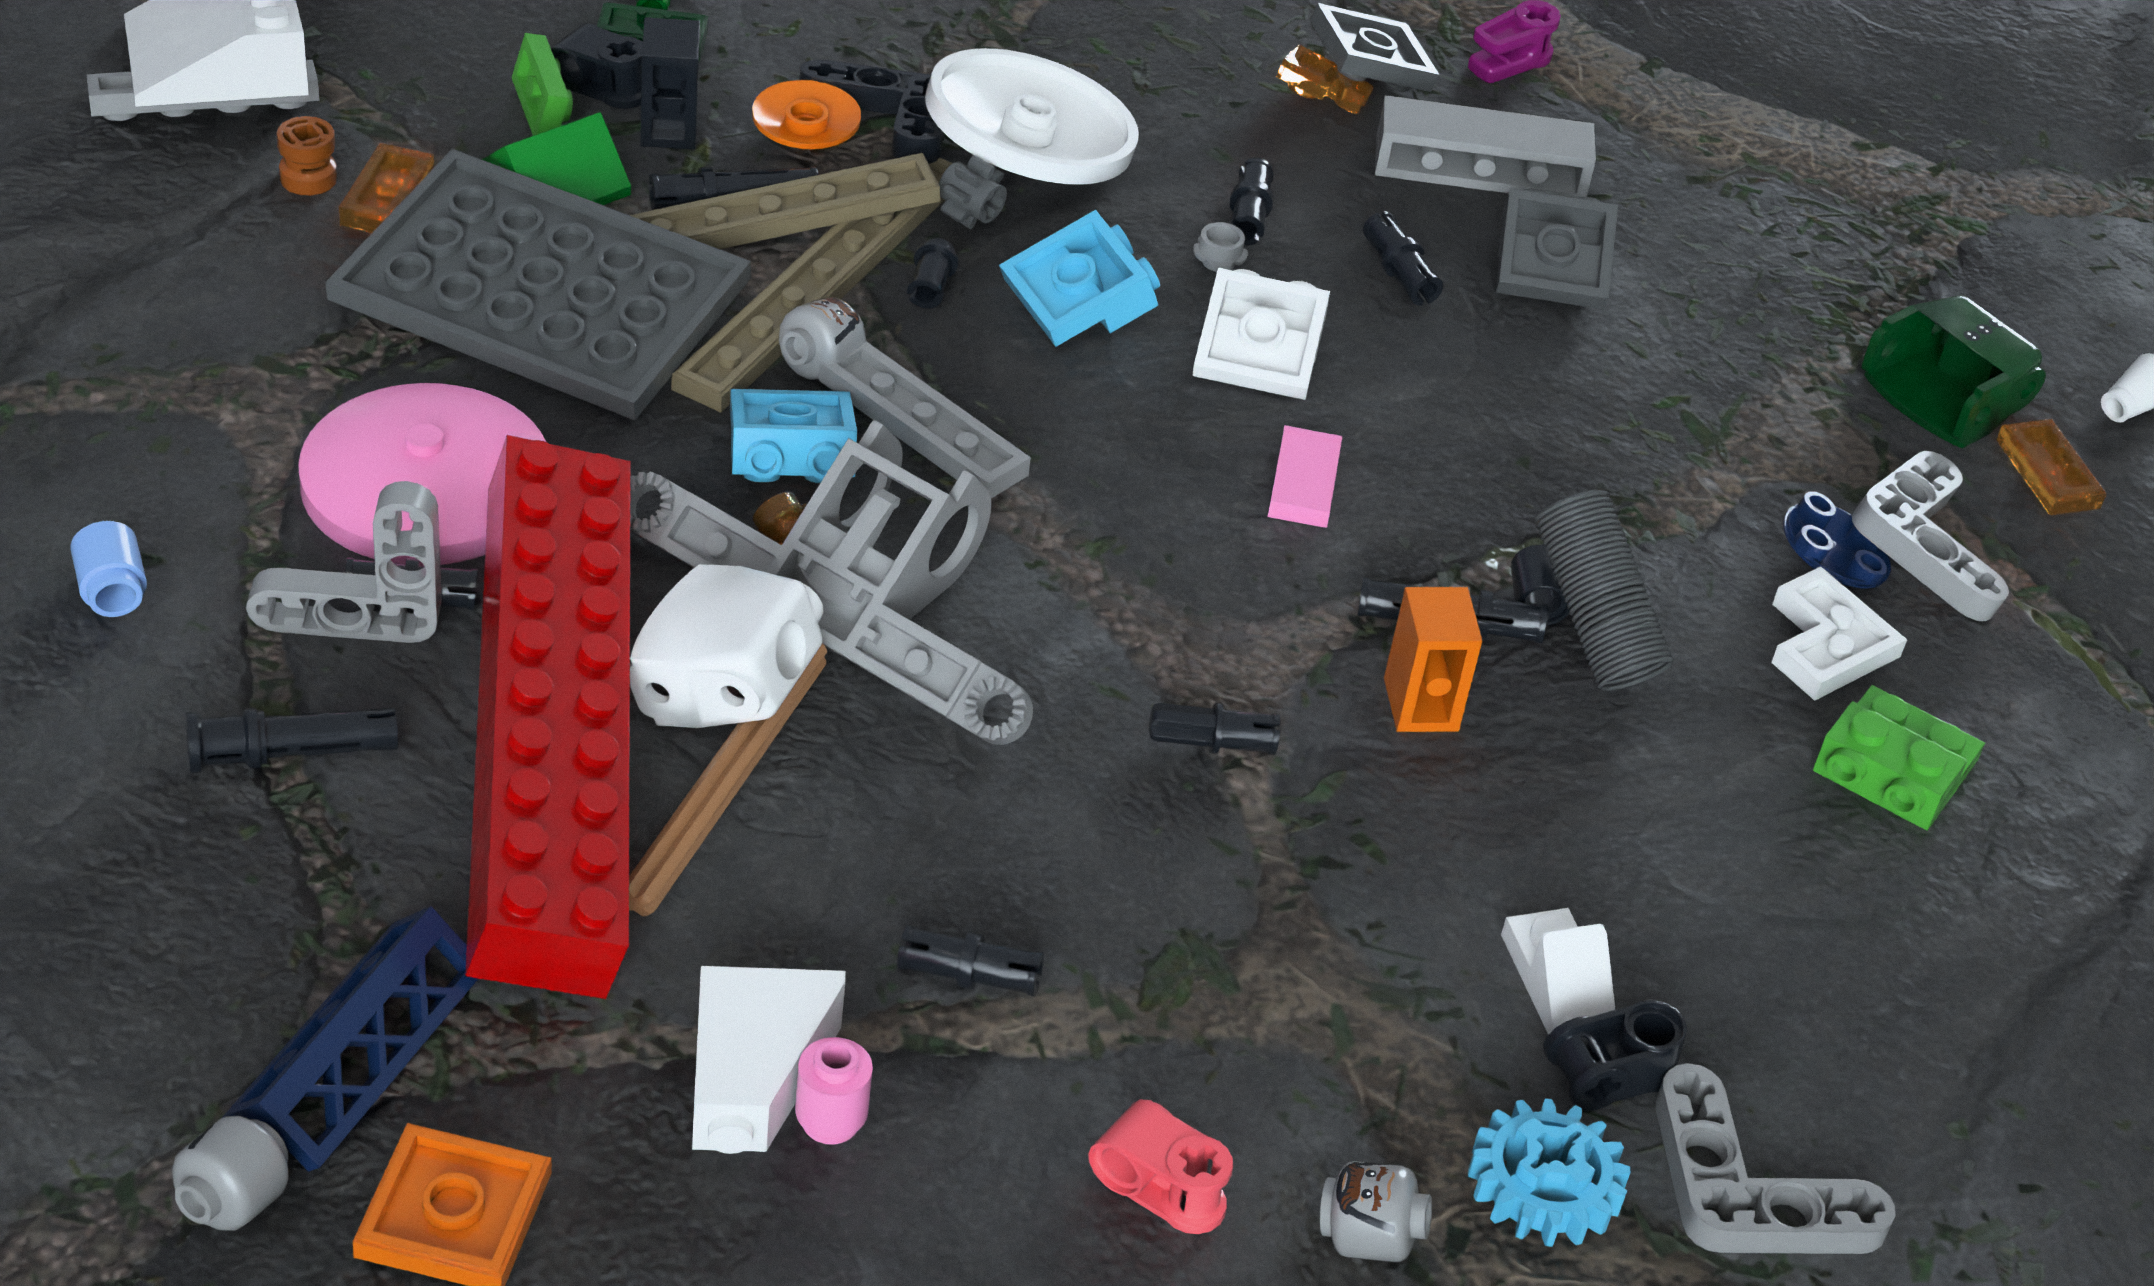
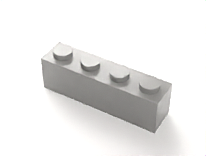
M1384 96L1376 135L1375 176L1508 193L1510 188L1520 190L1534 188L1552 195L1571 198L1587 197L1596 162L1594 123Z

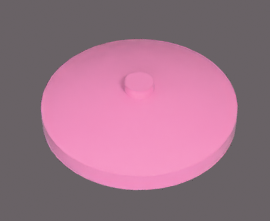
M415 383L391 386L365 393L343 403L316 424L306 438L300 452V493L308 515L325 535L348 550L375 559L373 519L380 492L385 486L394 482L409 481L418 483L429 489L437 500L440 565L459 563L485 555L488 488L506 436L511 435L544 442L546 440L534 422L522 411L491 394L463 386L440 383ZM401 511V531H411L413 521L409 517V512ZM397 556L392 558L391 561L393 563L406 564L407 558L414 557Z

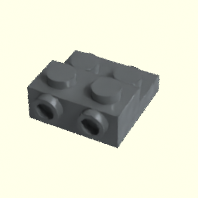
M1510 188L1502 211L1497 254L1499 266L1495 293L1605 310L1610 293L1618 205L1603 203L1591 197L1571 198L1547 194L1542 190L1534 188L1524 190Z

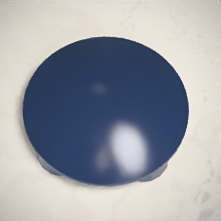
M1808 492L1798 504L1793 505L1786 512L1783 519L1785 536L1795 552L1813 569L1822 567L1841 584L1854 588H1874L1883 584L1889 577L1891 572L1889 556L1856 529L1852 522V514L1836 507L1825 495L1818 492Z

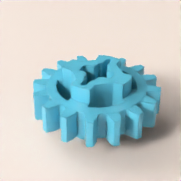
M1545 1098L1539 1112H1533L1524 1100H1518L1515 1103L1511 1117L1497 1109L1492 1113L1488 1128L1480 1127L1472 1149L1473 1155L1468 1168V1177L1478 1180L1473 1196L1477 1202L1494 1201L1495 1204L1490 1220L1495 1224L1505 1221L1509 1217L1516 1221L1515 1237L1519 1239L1525 1238L1530 1230L1534 1229L1541 1231L1545 1246L1553 1247L1557 1233L1565 1232L1575 1245H1580L1583 1243L1588 1228L1602 1235L1607 1230L1611 1216L1618 1217L1627 1194L1625 1187L1631 1173L1630 1166L1619 1163L1624 1146L1621 1142L1611 1141L1604 1143L1602 1138L1607 1125L1601 1120L1586 1126L1580 1122L1582 1108L1576 1105L1568 1111L1567 1115L1556 1113V1106L1552 1099Z

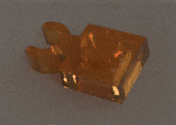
M1300 44L1284 58L1276 76L1287 82L1289 88L1302 97L1323 100L1327 96L1333 99L1341 108L1353 114H1358L1361 106L1366 105L1374 88L1366 81H1355L1345 77L1338 71L1335 62Z

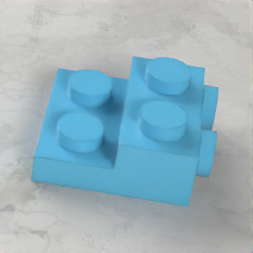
M1096 210L999 264L1006 283L1055 347L1100 321L1108 332L1112 333L1159 306L1154 290L1160 287V282L1154 269L1146 258L1142 257L1139 260L1134 258L1132 255L1133 248L1121 227L1116 224L1110 228Z
M730 389L732 474L743 475L747 480L754 482H773L778 480L780 475L804 476L810 482L821 483L848 438L857 442V427L850 392Z

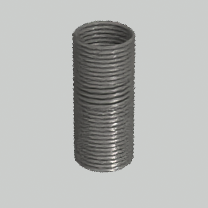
M1590 490L1571 495L1549 505L1537 514L1534 523L1537 524L1536 528L1539 530L1538 534L1541 535L1540 539L1544 541L1542 545L1546 547L1545 551L1548 552L1547 557L1550 558L1549 562L1552 564L1551 568L1554 569L1553 573L1557 575L1555 579L1559 581L1558 585L1561 586L1560 591L1563 592L1564 602L1567 603L1566 607L1570 610L1569 615L1573 617L1571 621L1575 623L1574 628L1578 630L1577 635L1581 637L1579 642L1583 644L1584 654L1587 655L1586 659L1589 660L1588 665L1591 666L1590 670L1594 672L1592 675L1596 678L1594 682L1598 684V689L1612 691L1638 684L1670 668L1674 659L1671 658L1670 648L1666 646L1668 642L1664 640L1665 636L1662 634L1663 630L1660 629L1661 625L1657 623L1659 620L1655 617L1657 613L1651 608L1652 602L1648 601L1650 596L1645 594L1647 589L1643 587L1644 582L1640 577L1639 567L1635 565L1636 561L1633 560L1632 550L1627 543L1628 539L1624 537L1625 533L1622 531L1623 527L1620 525L1619 516L1614 509L1615 505L1611 503L1610 493L1605 490Z

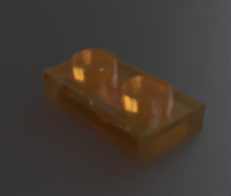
M379 143L339 206L340 225L364 230L372 234L434 168V154Z

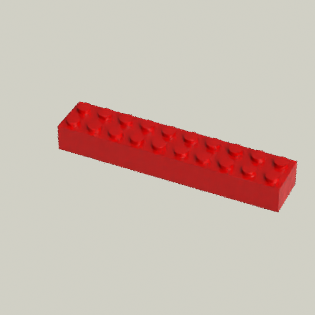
M511 435L506 436L488 488L465 976L606 999L629 947L631 461Z

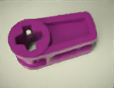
M1528 0L1477 26L1474 30L1473 38L1482 50L1470 56L1468 69L1485 82L1494 83L1534 68L1545 67L1551 62L1554 49L1550 41L1552 33L1558 29L1561 18L1560 11L1548 2Z

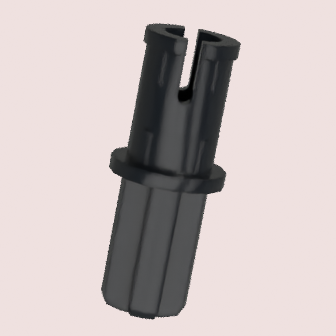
M1215 702L1212 708L1157 703L1153 705L1150 713L1149 733L1151 739L1157 742L1206 746L1209 748L1210 754H1217L1220 748L1275 755L1280 739V730H1276L1275 727H1279L1281 722L1279 713L1263 714L1225 710L1220 702Z

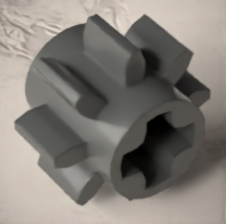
M972 155L968 165L961 161L954 162L945 170L939 182L940 198L946 201L941 207V212L969 229H973L977 219L983 223L993 221L1003 209L1007 198L1006 188L999 184L1004 177V173L975 155Z

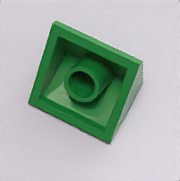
M601 112L506 145L482 159L601 205L631 195V184Z

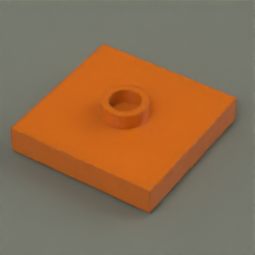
M407 1123L353 1239L354 1258L466 1286H505L552 1174L551 1157Z

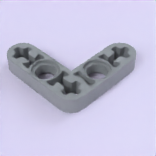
M1933 451L1919 452L1869 489L1853 512L1852 522L1864 537L1958 612L1976 621L1990 620L2009 594L2007 584L1993 569L1929 520L1930 517L1946 506L1963 481L1962 474L1958 467L1943 455Z
M409 481L394 482L385 486L379 494L373 519L375 575L291 568H268L259 572L253 579L246 607L249 618L256 625L266 630L280 633L404 643L421 642L429 639L436 631L442 603L439 514L436 497L424 486ZM401 511L409 512V517L413 521L411 531H401ZM397 556H410L419 560L425 567L417 571H408L397 567L391 559ZM276 598H281L282 603L276 602ZM334 598L348 599L355 602L361 610L350 613L338 611L328 601ZM309 599L315 600L314 606H308ZM375 604L381 605L380 612L373 611ZM406 608L413 609L414 613H408Z
M1687 1063L1676 1065L1668 1070L1656 1098V1114L1682 1225L1687 1236L1696 1245L1708 1251L1719 1253L1864 1254L1874 1252L1882 1246L1896 1214L1895 1205L1890 1195L1880 1186L1859 1179L1748 1178L1726 1090L1721 1079L1711 1070L1701 1065ZM1691 1101L1693 1104L1701 1105L1696 1121H1691L1693 1115ZM1692 1146L1707 1147L1720 1157L1723 1164L1716 1167L1702 1166L1689 1157L1686 1149ZM1781 1204L1791 1206L1804 1215L1807 1224L1800 1227L1787 1226L1773 1215L1771 1207ZM1708 1208L1717 1209V1210H1718V1214H1717L1715 1211L1707 1210V1209H1708ZM1848 1209H1850V1210H1856L1857 1213L1852 1212V1211H1847V1210H1848ZM1719 1216L1721 1219L1730 1220V1222L1720 1221ZM1861 1220H1863V1221H1871V1222H1870V1223H1863V1222H1861Z

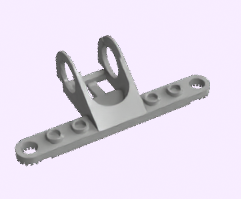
M873 419L859 443L848 438L782 545L661 475L649 471V473L638 472L639 475L630 476V530L692 568L699 564L743 566L801 581V583L809 586L818 595L823 604L824 613L818 624L823 637L822 643L827 648L988 743L996 745L1008 744L1019 739L1027 731L1033 717V706L1028 693L1020 685L910 620L960 577L973 559L983 540L991 514V495L988 489L971 473L963 470L950 493H945L901 468L903 454L900 441L883 424ZM863 464L878 471L875 484L863 505L851 517L840 521L839 510L841 500L848 483L856 471ZM892 480L931 501L895 561L873 549L893 510L900 504V498L888 492ZM658 490L662 494L660 499L663 503L659 505L661 510L657 509V515H651L649 520L647 518H643V520L637 518L635 510L639 498L648 491ZM968 506L967 524L957 547L939 568L930 572V555L938 535L947 521L958 510ZM996 695H1010L1015 709L1011 712L1013 716L1008 718L1009 722L1002 723L1001 727L998 725L994 727L986 725L983 718V710L986 703Z

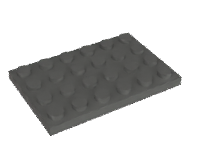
M451 149L325 282L327 300L636 420L669 380L672 373L678 369L751 279V261Z

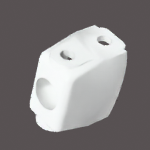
M699 564L667 593L654 609L636 639L630 657V687L639 709L645 715L654 718L658 726L703 728L769 719L777 712L822 644L823 637L818 623L824 612L820 598L809 586L794 579L743 566ZM651 683L663 686L668 691L669 696L656 692Z

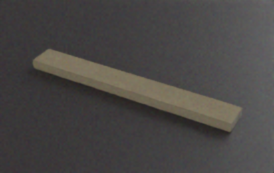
M942 158L929 164L938 184L945 170L953 164ZM940 198V202L833 225L672 373L671 390L721 413L730 405V389H747L782 355L779 344L780 325L788 312L797 306L820 298H843L945 200Z

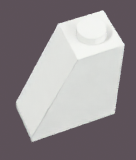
M701 966L692 1150H716L729 1154L742 1151L766 1152L796 1103L798 1063L802 1052L817 1040L836 1037L841 1029L845 971Z

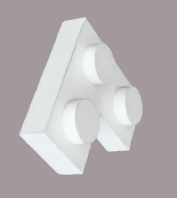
M1818 567L1791 580L1777 589L1772 605L1797 625L1803 633L1777 645L1772 664L1814 701L1901 657L1907 639L1822 567Z

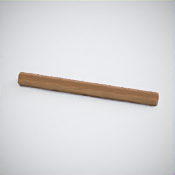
M823 643L772 717L765 720L737 723L629 875V911L634 910L641 916H648L655 912L825 667L827 648Z

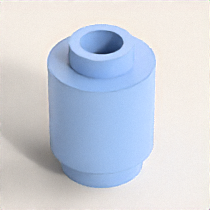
M100 521L82 528L73 537L70 546L81 598L94 612L102 616L118 617L132 612L140 605L147 586L135 533L125 524L115 521Z

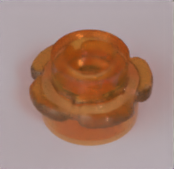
M792 492L777 494L765 501L753 515V522L759 529L758 532L782 545L807 503L802 505Z

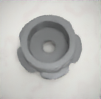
M1224 222L1206 225L1201 231V236L1198 237V243L1194 244L1193 247L1195 257L1202 261L1207 269L1217 272L1218 268L1232 270L1235 265H1242L1248 256V251L1244 248L1245 235L1242 230Z

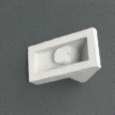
M1569 908L1506 917L1501 936L1548 1035L1556 1027L1573 1018L1591 1017L1615 1010L1608 939L1603 924L1578 927Z

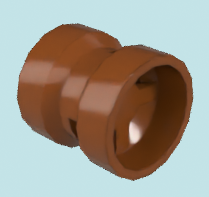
M310 116L295 117L283 122L277 130V148L280 155L283 156L279 164L282 186L289 192L307 196L329 191L337 181V164L334 157L331 156L335 149V131L332 125L323 119Z

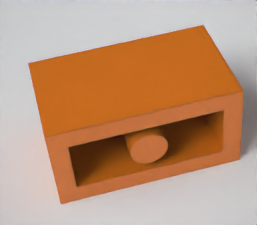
M1405 587L1384 674L1386 690L1397 732H1459L1482 645V637L1468 587Z

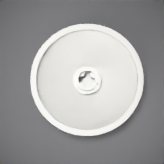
M982 48L963 50L950 54L935 65L926 90L925 101L929 114L937 126L955 143L992 165L1041 181L1061 184H1093L1113 179L1127 169L1138 142L1139 132L1135 119L1115 95L1094 80L1069 67L1027 53Z

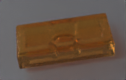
M2053 419L2002 425L1997 442L2049 515L2101 509L2107 493Z

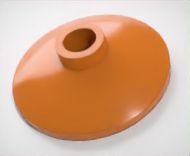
M793 80L781 82L763 90L753 103L752 118L755 126L763 135L779 144L799 149H823L844 143L856 134L861 123V110L851 95L836 86L812 80Z

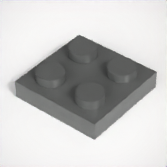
M1317 3L1310 22L1342 75L1355 81H1364L1366 78L1383 81L1390 87L1400 91H1409L1411 88L1428 92L1432 91L1439 73L1406 23Z

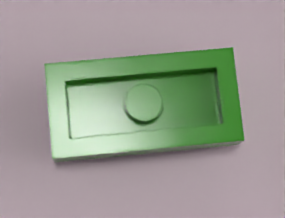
M525 33L511 78L534 136L560 127L562 122H568L572 113L573 98L571 91L565 87L560 74V62L557 58H554L546 36Z

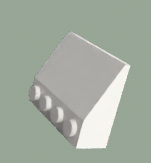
M149 0L124 14L136 107L309 95L304 33L296 0Z

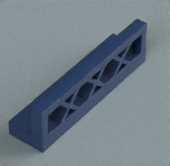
M432 906L394 922L223 1117L241 1116L250 1120L257 1119L267 1123L280 1135L287 1150L308 1172L320 1168L478 980V978L465 976L467 945ZM433 946L458 971L446 987L427 986L425 955ZM408 976V985H400ZM389 997L409 998L411 1029L405 1036L385 1035L383 1004ZM428 999H435L428 1008ZM366 1025V1034H358ZM347 1046L367 1047L369 1078L362 1086L342 1085L340 1054ZM386 1048H394L386 1057ZM323 1075V1085L315 1084ZM303 1097H324L326 1129L315 1142L289 1115ZM343 1098H351L343 1107Z

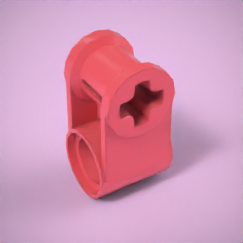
M1143 1099L1134 1102L1091 1146L1088 1153L1089 1163L1098 1179L1113 1192L1127 1196L1167 1221L1173 1228L1184 1233L1202 1234L1214 1230L1222 1223L1227 1209V1198L1222 1188L1229 1182L1233 1171V1158L1228 1148L1220 1141L1204 1135L1174 1117L1160 1104ZM1209 1159L1213 1161L1211 1174L1207 1173ZM1182 1194L1186 1196L1184 1210L1181 1209Z

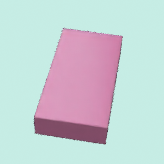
M1284 426L1268 517L1327 528L1342 436Z

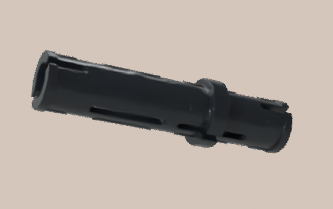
M811 166L808 168L714 172L712 167H701L698 173L650 174L649 184L653 186H648L651 209L657 210L816 176L819 173L816 166Z
M1363 577L1358 616L1364 617L1365 615L1398 620L1401 603L1398 602H1402L1405 587L1418 586L1370 580L1367 577ZM1480 590L1479 596L1470 594L1483 640H1486L1487 634L1543 643L1548 616V604L1537 605L1493 598V591Z

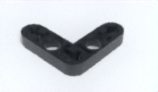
M810 60L800 66L799 80H812L836 86L851 95L858 103L860 110L897 115L894 123L891 149L892 155L895 158L923 153L928 164L934 163L940 158L946 134L934 122L926 106L925 95L931 77L930 74L831 60Z

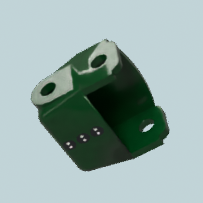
M1963 295L1911 305L1884 318L1882 325L1871 336L1861 368L1865 371L1864 376L1869 383L1896 409L1927 431L1962 449L1989 435L2010 415L2027 406L2038 394L2046 378L2045 370L2040 367L2042 353L2037 346Z

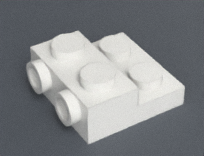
M1218 268L1194 362L1193 376L1306 400L1325 322L1330 291L1318 289L1304 281L1285 282L1261 277L1251 270L1237 269L1232 271Z

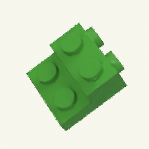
M1871 685L1858 703L1854 701L1850 703L1826 734L1813 771L1928 831L1978 761L1985 742L1969 735L1954 725L1926 713L1901 698Z

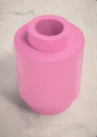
M839 1037L817 1040L802 1052L799 1059L795 1103L796 1117L806 1134L813 1140L823 1144H840L848 1141L862 1128L868 1117L873 1070L872 1060L867 1051L852 1040Z

